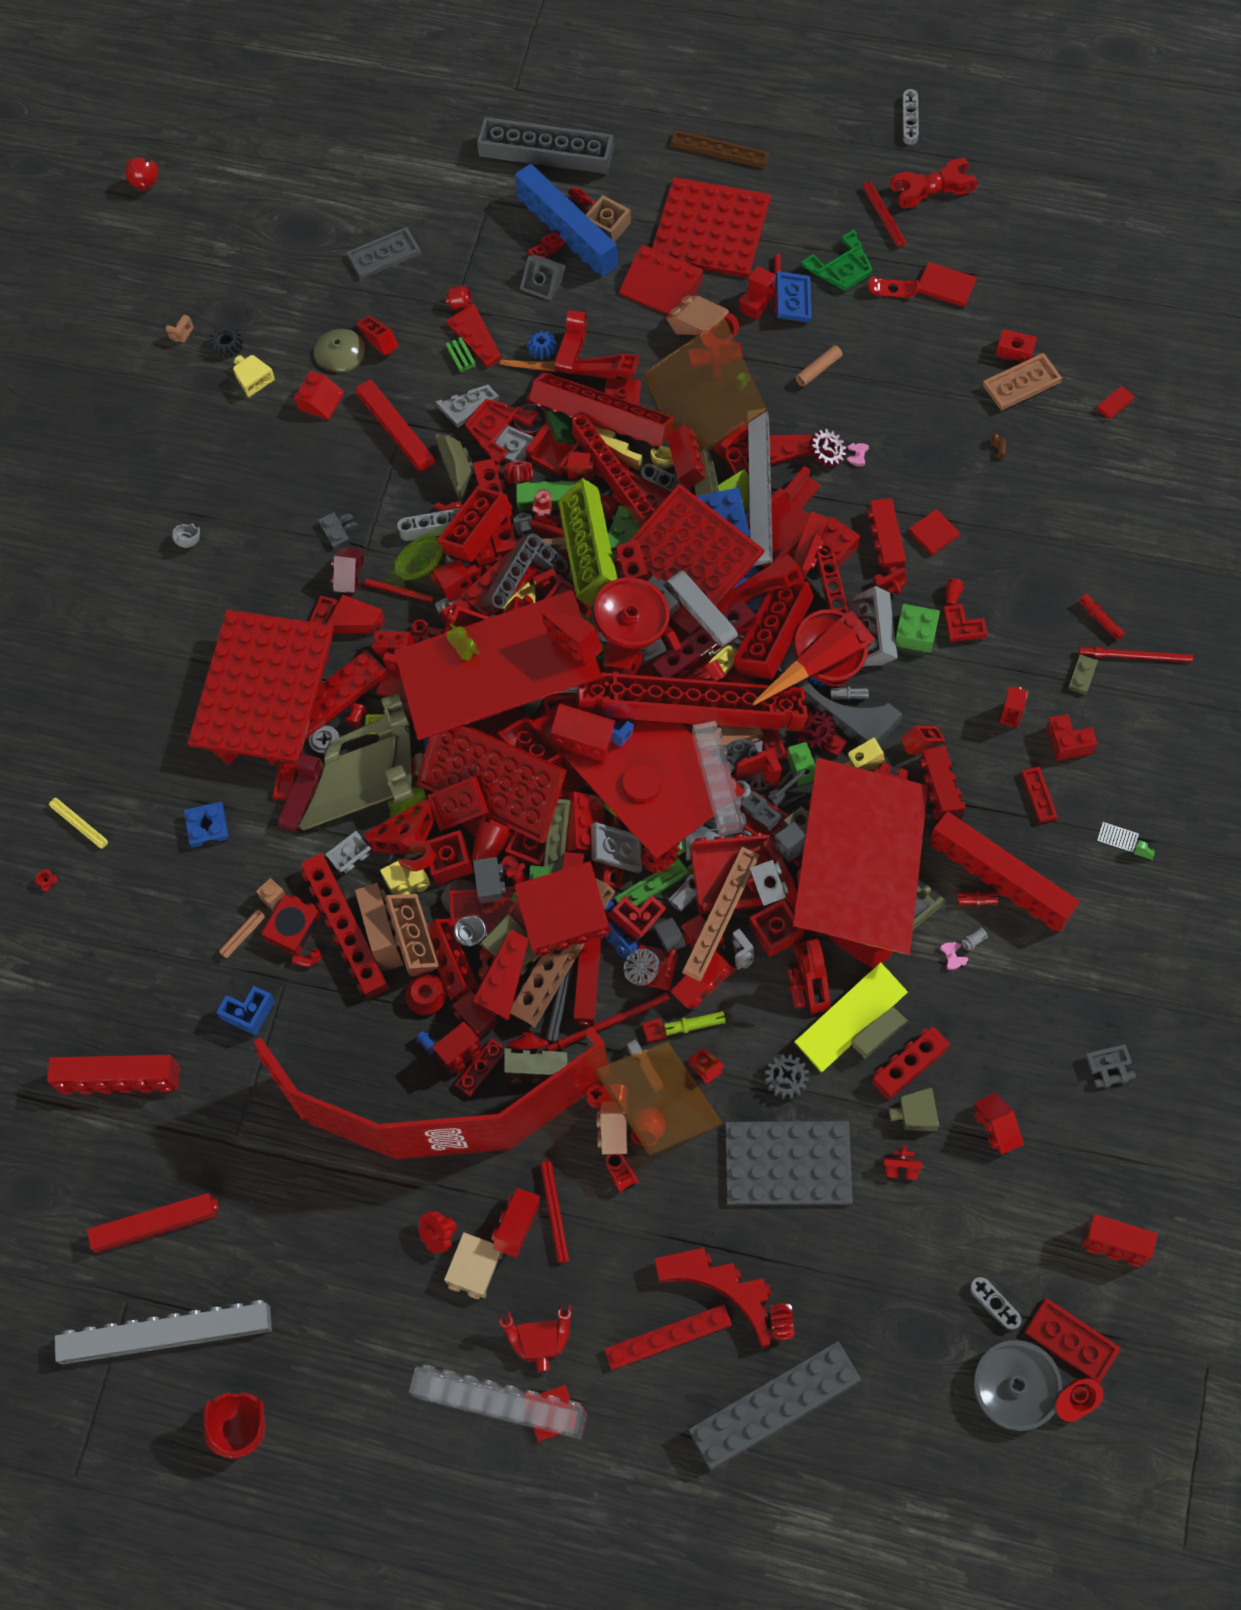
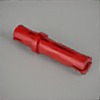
M1088 594L1081 597L1078 602L1087 609L1089 615L1094 617L1116 641L1126 634L1102 609L1103 607L1100 604L1098 605Z

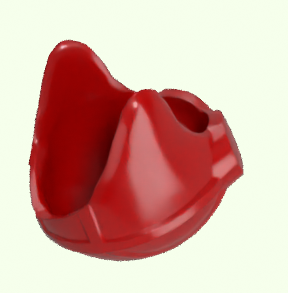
M242 1392L239 1394L225 1393L216 1397L213 1401L209 1400L206 1402L204 1407V1438L208 1447L214 1453L225 1458L235 1459L250 1454L261 1444L266 1431L264 1406L261 1399L252 1394Z

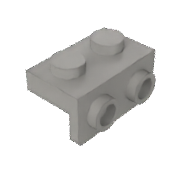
M355 831L325 855L339 873L342 871L347 873L354 867L353 863L356 860L362 861L370 855L368 851L372 848Z

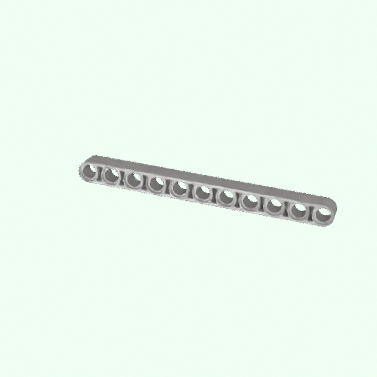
M766 408L748 412L750 539L765 551L753 566L771 564L773 562L769 416Z

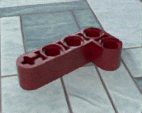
M303 753L300 754L297 760L298 776L278 822L279 828L296 833L300 831L298 826L309 808L324 770L320 758Z

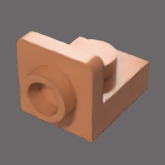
M183 315L181 320L177 322L176 328L167 325L166 331L169 338L173 341L185 343L194 326L190 316Z

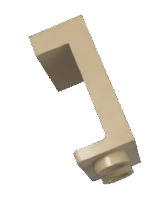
M463 1233L444 1279L446 1284H448V1288L456 1292H460V1289L467 1291V1295L474 1299L486 1298L487 1288L499 1258H502L503 1253L493 1250V1243Z

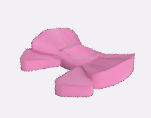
M852 443L849 445L848 450L855 451L856 455L848 457L847 461L858 467L864 466V455L869 446L863 443L856 445Z
M956 942L945 943L940 947L948 960L947 969L955 970L961 965H966L968 958L957 957L955 953L961 947V944Z

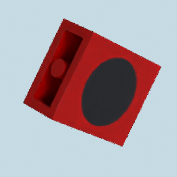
M284 894L261 935L266 942L294 955H300L322 917L318 910L319 908L311 903H308V905L302 903V900L292 895L289 897Z

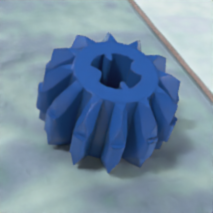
M541 330L540 333L534 332V336H529L527 348L529 349L530 356L534 355L535 360L540 357L543 361L544 357L549 359L550 355H554L557 344L555 337L550 335L549 331L543 333Z

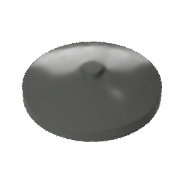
M1011 1340L995 1345L980 1359L974 1374V1393L980 1408L991 1421L1003 1428L1013 1431L1032 1430L1046 1423L1056 1412V1400L1062 1392L1060 1372L1053 1359L1043 1349L1032 1343Z

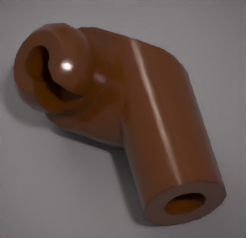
M992 433L989 436V440L997 448V457L1005 458L1006 440L997 433Z

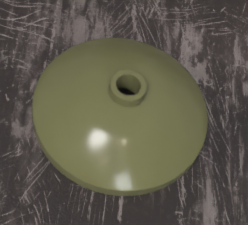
M348 329L331 330L323 334L314 346L316 363L323 370L330 373L349 372L356 368L365 356V345L362 338L357 333Z

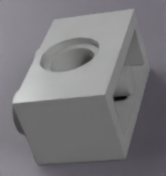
M771 860L750 868L763 906L787 898L786 893H789L785 881L781 882L779 875L782 872L778 863H774ZM769 876L774 877L776 880L773 888H768L765 885V879Z

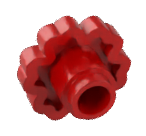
M429 1211L422 1214L419 1219L421 1226L418 1228L421 1240L426 1242V1248L433 1254L447 1251L452 1245L449 1238L456 1232L455 1221L450 1217H444L438 1211Z

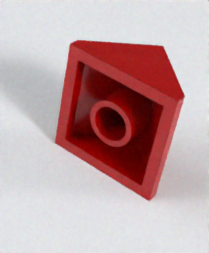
M546 514L545 522L535 521V519L530 522L532 534L538 535L541 539L565 538L560 517Z

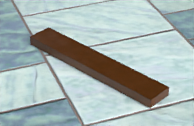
M675 130L670 141L671 147L764 169L770 152L678 130Z

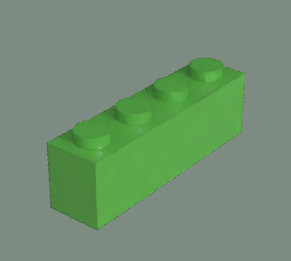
M579 480L570 482H524L517 484L518 512L532 511L534 496L536 497L537 492L542 489L548 490L551 494V510H560L558 500Z

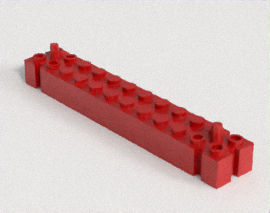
M601 672V679L575 687V695L577 697L576 709L592 714L599 713V716L608 718L780 730L781 727H786L788 731L803 732L808 718L807 707L804 705V688L789 687L788 690H782L768 699L752 705L770 685Z

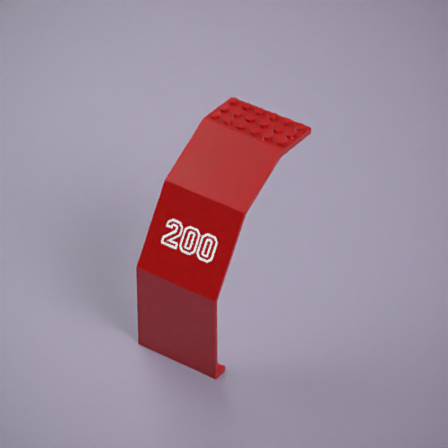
M590 1027L585 1031L588 1045L587 1051L499 1114L377 1124L299 1092L260 1037L254 1041L257 1047L254 1050L303 1121L307 1119L311 1125L394 1159L511 1150L587 1095V1091L591 1086L600 1085L610 1078L605 1043L594 1028Z

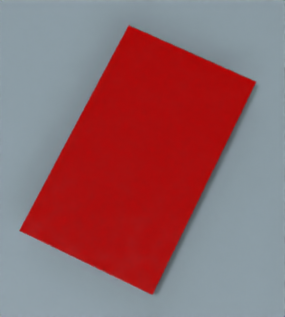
M573 590L394 650L418 741L601 679L602 675L596 657L587 664H584L581 660L577 661L568 649L565 651L557 640L549 638L546 634L547 628L542 623L543 618L540 612L542 610L582 617Z
M575 693L533 721L549 739L559 704L576 708L577 697ZM608 718L616 720L623 726L629 721L634 725L633 734L622 747L612 741L605 762L559 748L564 753V758L656 859L745 793L739 784L681 723ZM645 764L653 767L659 773L661 788L654 799L647 802H638L625 794L622 779L625 772L632 766Z
M817 758L793 927L910 955L928 785Z

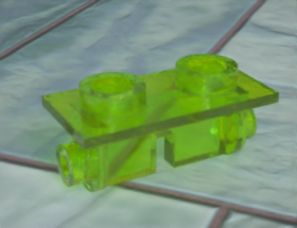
M450 624L453 630L448 631L447 639L454 648H457L456 651L461 658L469 660L473 653L479 655L480 653L476 649L477 644L467 637L468 632L462 626L457 627Z

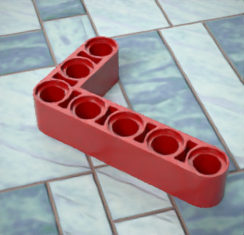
M825 541L822 548L828 550V555H822L817 550L815 558H817L816 563L827 609L847 614L849 611L832 544ZM824 566H830L833 572H825ZM830 583L835 584L836 587H837V590H836V591L830 590V589L828 588V584H830ZM838 601L841 604V608H834L832 602Z

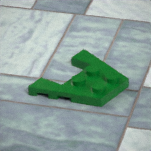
M855 230L842 236V242L849 248V251L826 265H823L813 254L801 261V266L844 291L871 276L873 272L872 267L862 250L861 242L858 240Z

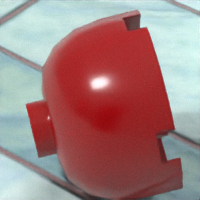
M133 158L127 161V165L125 164V176L128 182L137 189H148L157 182L159 167L155 162L150 160L149 163L145 162L144 158Z

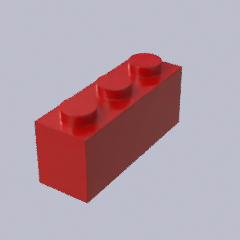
M518 1188L514 1196L510 1195L507 1202L508 1209L506 1212H502L499 1220L501 1225L499 1229L495 1228L491 1240L494 1241L493 1250L516 1258L518 1257L539 1209V1195Z

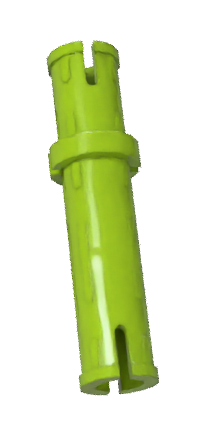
M720 1011L689 1019L684 1017L680 1021L664 1023V1028L668 1029L665 1031L666 1036L681 1032L686 1034L690 1030L725 1024V1017L720 1018L724 1016V1013Z

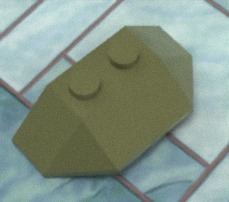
M435 434L436 445L458 500H462L473 481L472 472H475L472 462L467 460L469 458L467 449L462 448L458 440L448 435Z

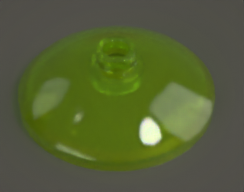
M425 536L406 546L399 554L395 563L397 575L404 580H415L430 573L438 565L443 554V548L437 542L438 538Z

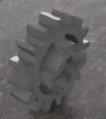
M781 1055V1060L773 1059L774 1065L768 1064L769 1070L765 1071V1075L768 1078L765 1079V1083L770 1084L768 1087L769 1091L775 1090L774 1096L780 1093L782 1094V1099H785L786 1095L793 1099L794 1093L800 1096V1089L806 1090L807 1086L804 1083H809V1078L805 1076L809 1075V1070H803L806 1064H799V1057L792 1060V1055H789L788 1059ZM777 1070L779 1076L774 1080L773 1074ZM784 1074L786 1076L791 1075L790 1080L788 1078H783ZM800 1074L801 1080L799 1084H797L795 1078L798 1077V1075Z

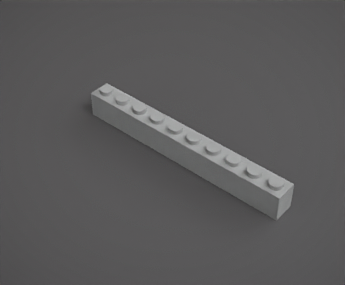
M263 1300L252 1301L251 1305L247 1306L232 1304L228 1309L213 1307L209 1308V1312L201 1313L200 1310L189 1311L188 1315L183 1316L175 1313L167 1315V1318L164 1319L149 1317L146 1318L145 1322L129 1320L125 1322V1325L119 1326L116 1323L105 1324L104 1328L100 1329L85 1327L81 1332L65 1330L62 1331V1335H55L56 1362L68 1364L272 1332L270 1306L264 1303Z

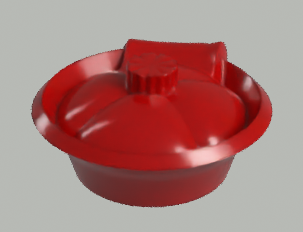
M421 975L409 983L405 998L410 1009L418 1014L427 1015L435 1013L444 1005L448 993L440 976Z

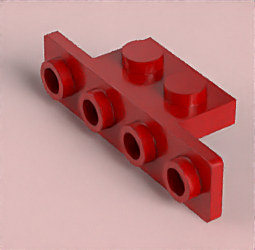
M814 512L810 513L793 557L804 577L800 581L805 580L810 568L814 569L817 558H815L817 550L821 551L824 541L821 539L828 518Z

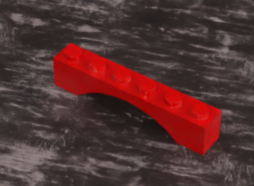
M789 554L785 555L732 589L717 609L724 613L733 603H738L742 600L746 604L751 599L768 591L791 587L804 578L799 565Z

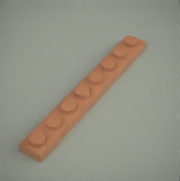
M744 847L741 848L682 973L701 982L751 875L750 868L755 866L760 856L759 854Z

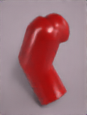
M312 949L306 957L294 955L292 964L310 968L320 961V951Z

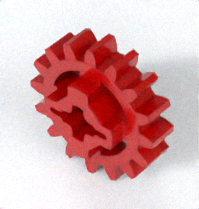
M680 843L658 859L647 848H642L644 854L640 855L643 859L641 863L654 874L658 871L663 873L664 868L669 870V865L675 864L673 860L679 858L676 853L681 850L677 847Z

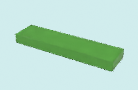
M677 858L674 860V865H669V870L664 868L663 873L658 871L656 874H651L614 897V901L617 904L625 896L636 907H639L651 895L655 897L687 877L689 871L682 861Z

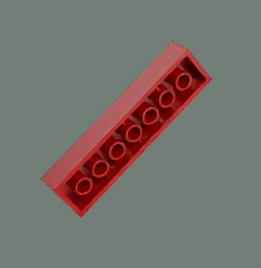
M546 372L533 381L529 398L537 406L550 407L552 411L567 413L566 415L572 418L579 414L585 415L591 423L598 424L600 428L615 430L617 434L632 436V439L646 441L654 447L661 446L668 440L667 435L671 433L675 417Z
M947 811L935 826L930 840V844H932L935 850L942 851L948 855L951 861L954 863L958 862L964 866L968 873L980 877L984 884L996 888L1000 895L1012 899L1016 906L1025 908L1031 916L1041 919L1050 929L1057 930L1058 932H1061L1071 919L1080 902L1072 895Z

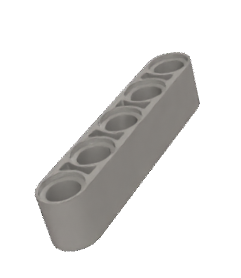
M460 508L402 518L397 523L399 535L405 541L440 536Z
M681 570L666 581L670 591H673L678 596L679 601L719 646H725L738 636L733 625L684 571Z

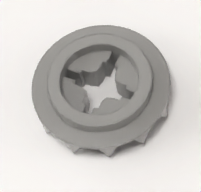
M322 726L310 736V746L317 753L320 752L325 755L331 742L339 738V734L331 726ZM326 735L329 741H326V744L323 745L320 740H323Z

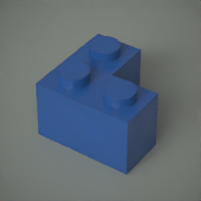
M253 986L244 1003L226 995L216 1013L221 1020L256 1036L275 1000L270 993Z

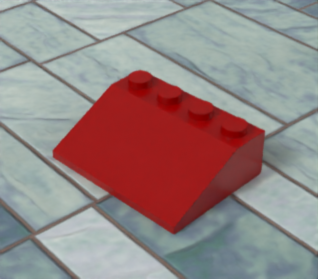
M642 245L634 257L619 295L669 315L670 311L677 307L685 296L696 295L703 284V269Z

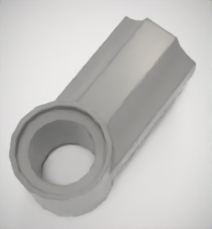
M693 874L687 877L686 882L668 900L680 912L696 897L695 888L689 886L694 882Z

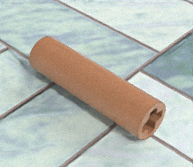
M833 345L795 376L798 384L805 387L843 356L841 349Z

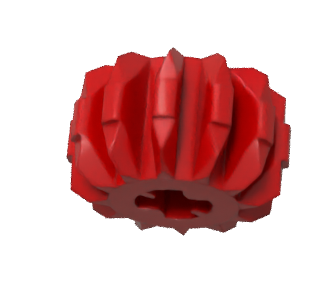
M514 461L504 465L503 472L506 482L521 484L533 480L531 463L527 461Z
M778 1303L777 1305H772L770 1314L773 1337L775 1340L781 1341L792 1339L795 1334L790 1304Z

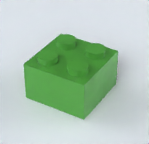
M903 604L895 640L896 647L931 653L940 610Z

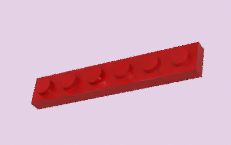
M721 1305L605 1348L611 1370H615L731 1327L732 1323L725 1305Z

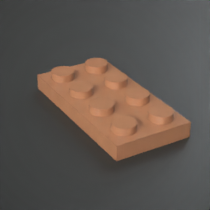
M1042 353L984 380L983 386L1002 411L1061 383L1062 377L1046 355Z

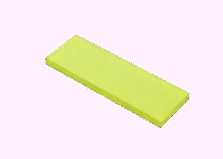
M880 962L794 1043L820 1072H823L851 1046L854 1038L893 1007L908 992Z

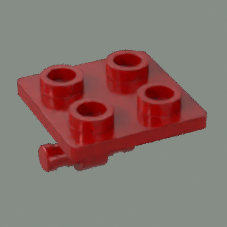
M640 945L639 949H648L656 954L659 959L657 976L645 986L669 991L678 959L677 951L670 949L669 954H667L665 950Z

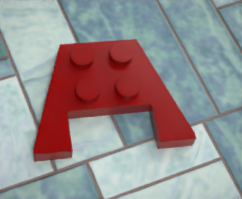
M485 399L465 423V428L491 459L494 458L495 464L498 465L508 453L507 450L495 444L496 440L513 419L530 427L538 417V412L533 410L530 412L521 407L514 408L507 406L505 403Z

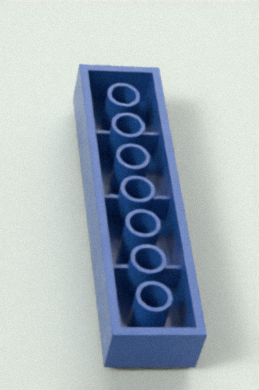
M529 164L515 174V185L519 201L524 202L528 209L534 212L541 222H545L552 232L555 231L570 246L571 250L577 253L584 263H588L595 273L604 277L618 267L617 244L532 164Z

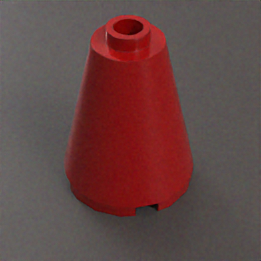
M482 815L479 818L471 862L498 857L511 840L515 831L512 829L510 831V828L489 818L485 821L486 817Z

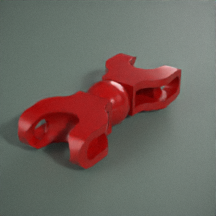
M965 158L949 161L945 168L939 170V173L931 172L925 177L924 174L917 175L912 172H902L892 176L889 182L892 190L904 191L899 195L898 199L901 208L917 206L923 198L928 197V193L937 194L943 190L944 193L953 192L963 195L974 191L978 186V181L974 175H964L969 167Z

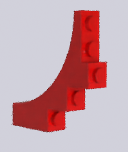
M704 1248L655 1258L659 1283L691 1282L704 1285L723 1294L738 1306L748 1318L756 1332L761 1349L770 1347V1341H773L771 1328H766L767 1310L765 1306L761 1307V1304L768 1303L771 1291L769 1284L764 1283V1278L739 1284L738 1281H742L739 1268L735 1269L734 1263L709 1268L708 1266H712L710 1254H705Z

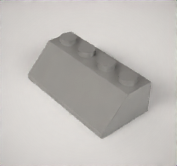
M874 586L847 600L848 611L852 610L875 638L868 645V654L863 666L884 665L897 659L890 593Z

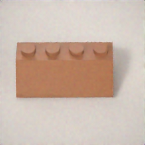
M386 895L387 907L409 975L411 977L427 975L440 967L418 895Z

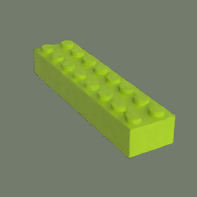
M582 478L558 500L576 598L592 607L599 591L606 584L617 579L599 490L596 486Z

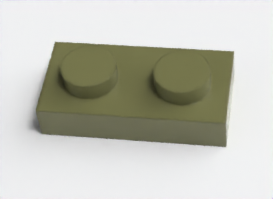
M1080 655L1068 689L1086 695L1098 660Z

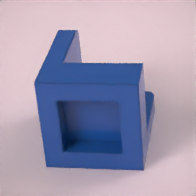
M615 720L612 741L622 747L633 734L634 725L627 721L623 726Z

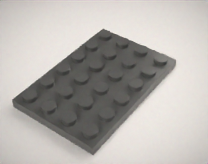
M849 1121L726 1122L727 1205H852Z

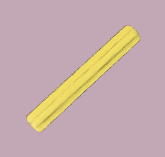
M53 798L50 801L49 805L52 809L99 848L103 849L108 844L106 838L60 800Z

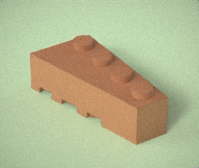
M378 883L355 890L371 950L380 971L384 972L402 966L403 961L398 948L400 945L397 936L394 935L393 931L395 929L392 920L389 919L390 913L387 904L385 905L384 902L386 896L384 889L380 890Z

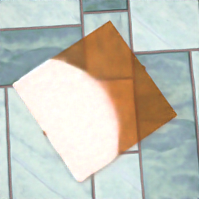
M669 1042L601 1066L595 1070L649 1155H653L722 1124Z

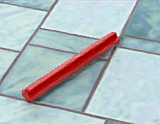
M871 181L865 182L863 188L895 244L899 248L904 246L906 240Z
M543 1161L540 1163L557 1261L558 1263H566L569 1261L552 1164L551 1161Z

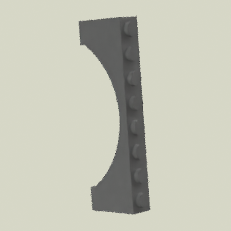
M794 638L774 676L776 680L797 660L793 647ZM806 678L790 686L804 688L805 703L811 704L820 715L826 713L827 717L830 716L835 726L840 727L849 738H854L859 745L874 737L878 744H880L899 725L902 719V713L889 703L875 708H854L835 703L817 692Z

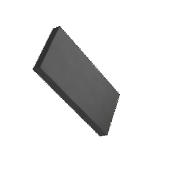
M405 227L350 250L346 254L359 279L362 280L421 255V250L408 227Z

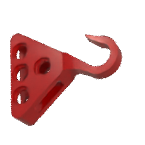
M422 800L367 831L364 837L374 852L405 855L423 853L424 855L417 860L397 859L401 867L413 872L423 870L431 865L435 859V852L430 844L424 843L435 820L429 800ZM420 810L417 814L411 815L412 812ZM403 819L401 823L394 825L396 821ZM386 829L385 832H383L382 834L377 835V833H378L380 830ZM408 829L407 832L400 834L402 830Z
M813 939L793 944L798 968L800 969L802 983L805 986L804 991L810 1013L813 1015L827 1012L831 1005L826 968L819 940ZM807 950L808 955H805L803 951ZM812 979H817L822 1003L815 1004Z

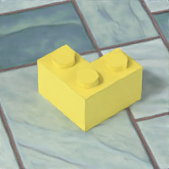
M398 861L380 870L385 884L392 895L422 892L431 885L424 869L413 872L401 867Z

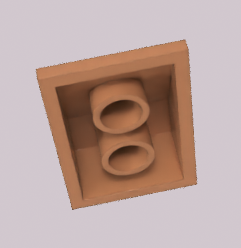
M687 295L677 307L670 311L666 319L676 335H707L729 311L700 296Z

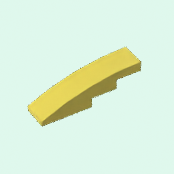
M592 424L617 459L623 460L628 466L640 471L642 455L629 451V444L617 440L616 432Z

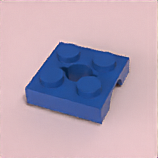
M222 801L184 810L189 844L192 848L202 846V843L208 840L224 841L229 839ZM204 815H206L208 821L212 822L208 831L202 828V825L206 822Z

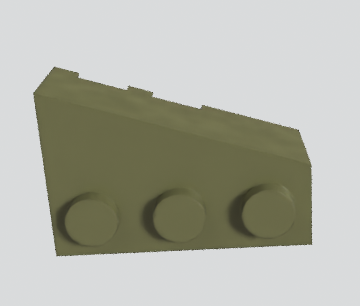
M505 1048V1075L507 1082L514 1086H520L523 1083L540 1085L568 1064L567 1052L542 1051L538 1054H530V1050H523V1053H511V1049Z

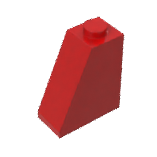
M342 595L327 624L334 625V634L375 633L379 628H382L385 618L382 609Z

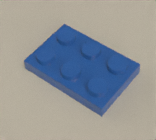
M777 271L775 275L776 318L810 323L812 319L810 276Z

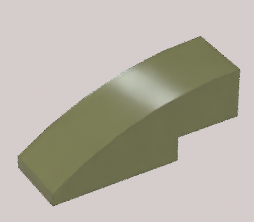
M892 1007L854 1038L851 1045L867 1059L877 1048H880L902 1028L908 1020Z

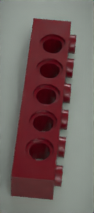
M742 600L738 603H733L727 611L722 613L728 621L736 620V622L731 623L738 633L736 638L756 625V615ZM701 626L696 633L688 635L680 643L681 648L675 651L671 647L668 653L657 657L652 663L653 673L656 677L682 678L725 646H719ZM701 641L707 642L705 644H700ZM686 652H692V654H690V655H686V654H684V653H686ZM672 662L677 663L674 666L669 665Z

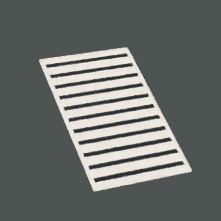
M1103 822L1097 841L1133 852L1139 834Z

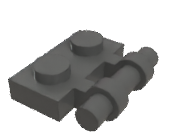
M1126 1044L1086 1053L1085 1055L1091 1075L1100 1073L1101 1079L1094 1080L1096 1088L1102 1086L1104 1088L1111 1087V1084L1119 1082L1122 1084L1128 1083L1129 1080L1136 1078L1134 1071L1127 1072L1125 1068L1132 1064ZM1114 1069L1118 1070V1074L1109 1076L1107 1072Z

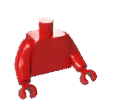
M561 1304L559 1305V1322L557 1319L520 1324L517 1325V1328L513 1323L511 1312H508L509 1317L507 1319H502L501 1314L499 1315L500 1324L503 1326L511 1346L520 1358L526 1359L527 1362L536 1361L537 1373L550 1371L548 1359L557 1358V1354L562 1353L570 1332L572 1307L569 1305L568 1310L564 1311L561 1309Z

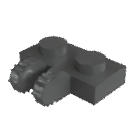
M334 512L318 519L334 550L349 544L350 540L347 534L355 531L358 527L357 523H350L353 520V516L350 513L341 516L339 520Z

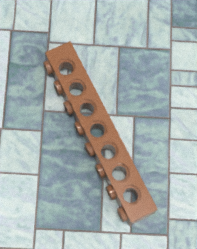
M596 879L605 909L615 891L607 883ZM576 943L560 953L557 949L550 951L548 955L541 956L537 965L533 967L527 982L523 984L518 997L513 1001L510 1014L535 1028L584 944Z

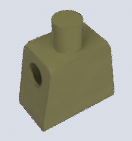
M932 1088L902 1096L899 1100L900 1108L889 1109L890 1121L902 1120L904 1130L937 1131L939 1128Z

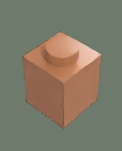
M271 878L256 891L260 899L273 912L285 894L284 890Z

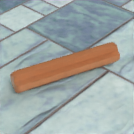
M256 910L219 949L220 954L228 958L265 918V915L260 910Z

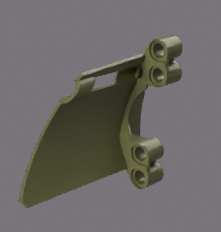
M399 693L381 699L385 708V717L331 742L325 755V767L309 808L298 826L301 830L312 828L393 797L395 804L414 797L411 788L410 722ZM372 732L379 735L378 742L344 755H339L343 743Z

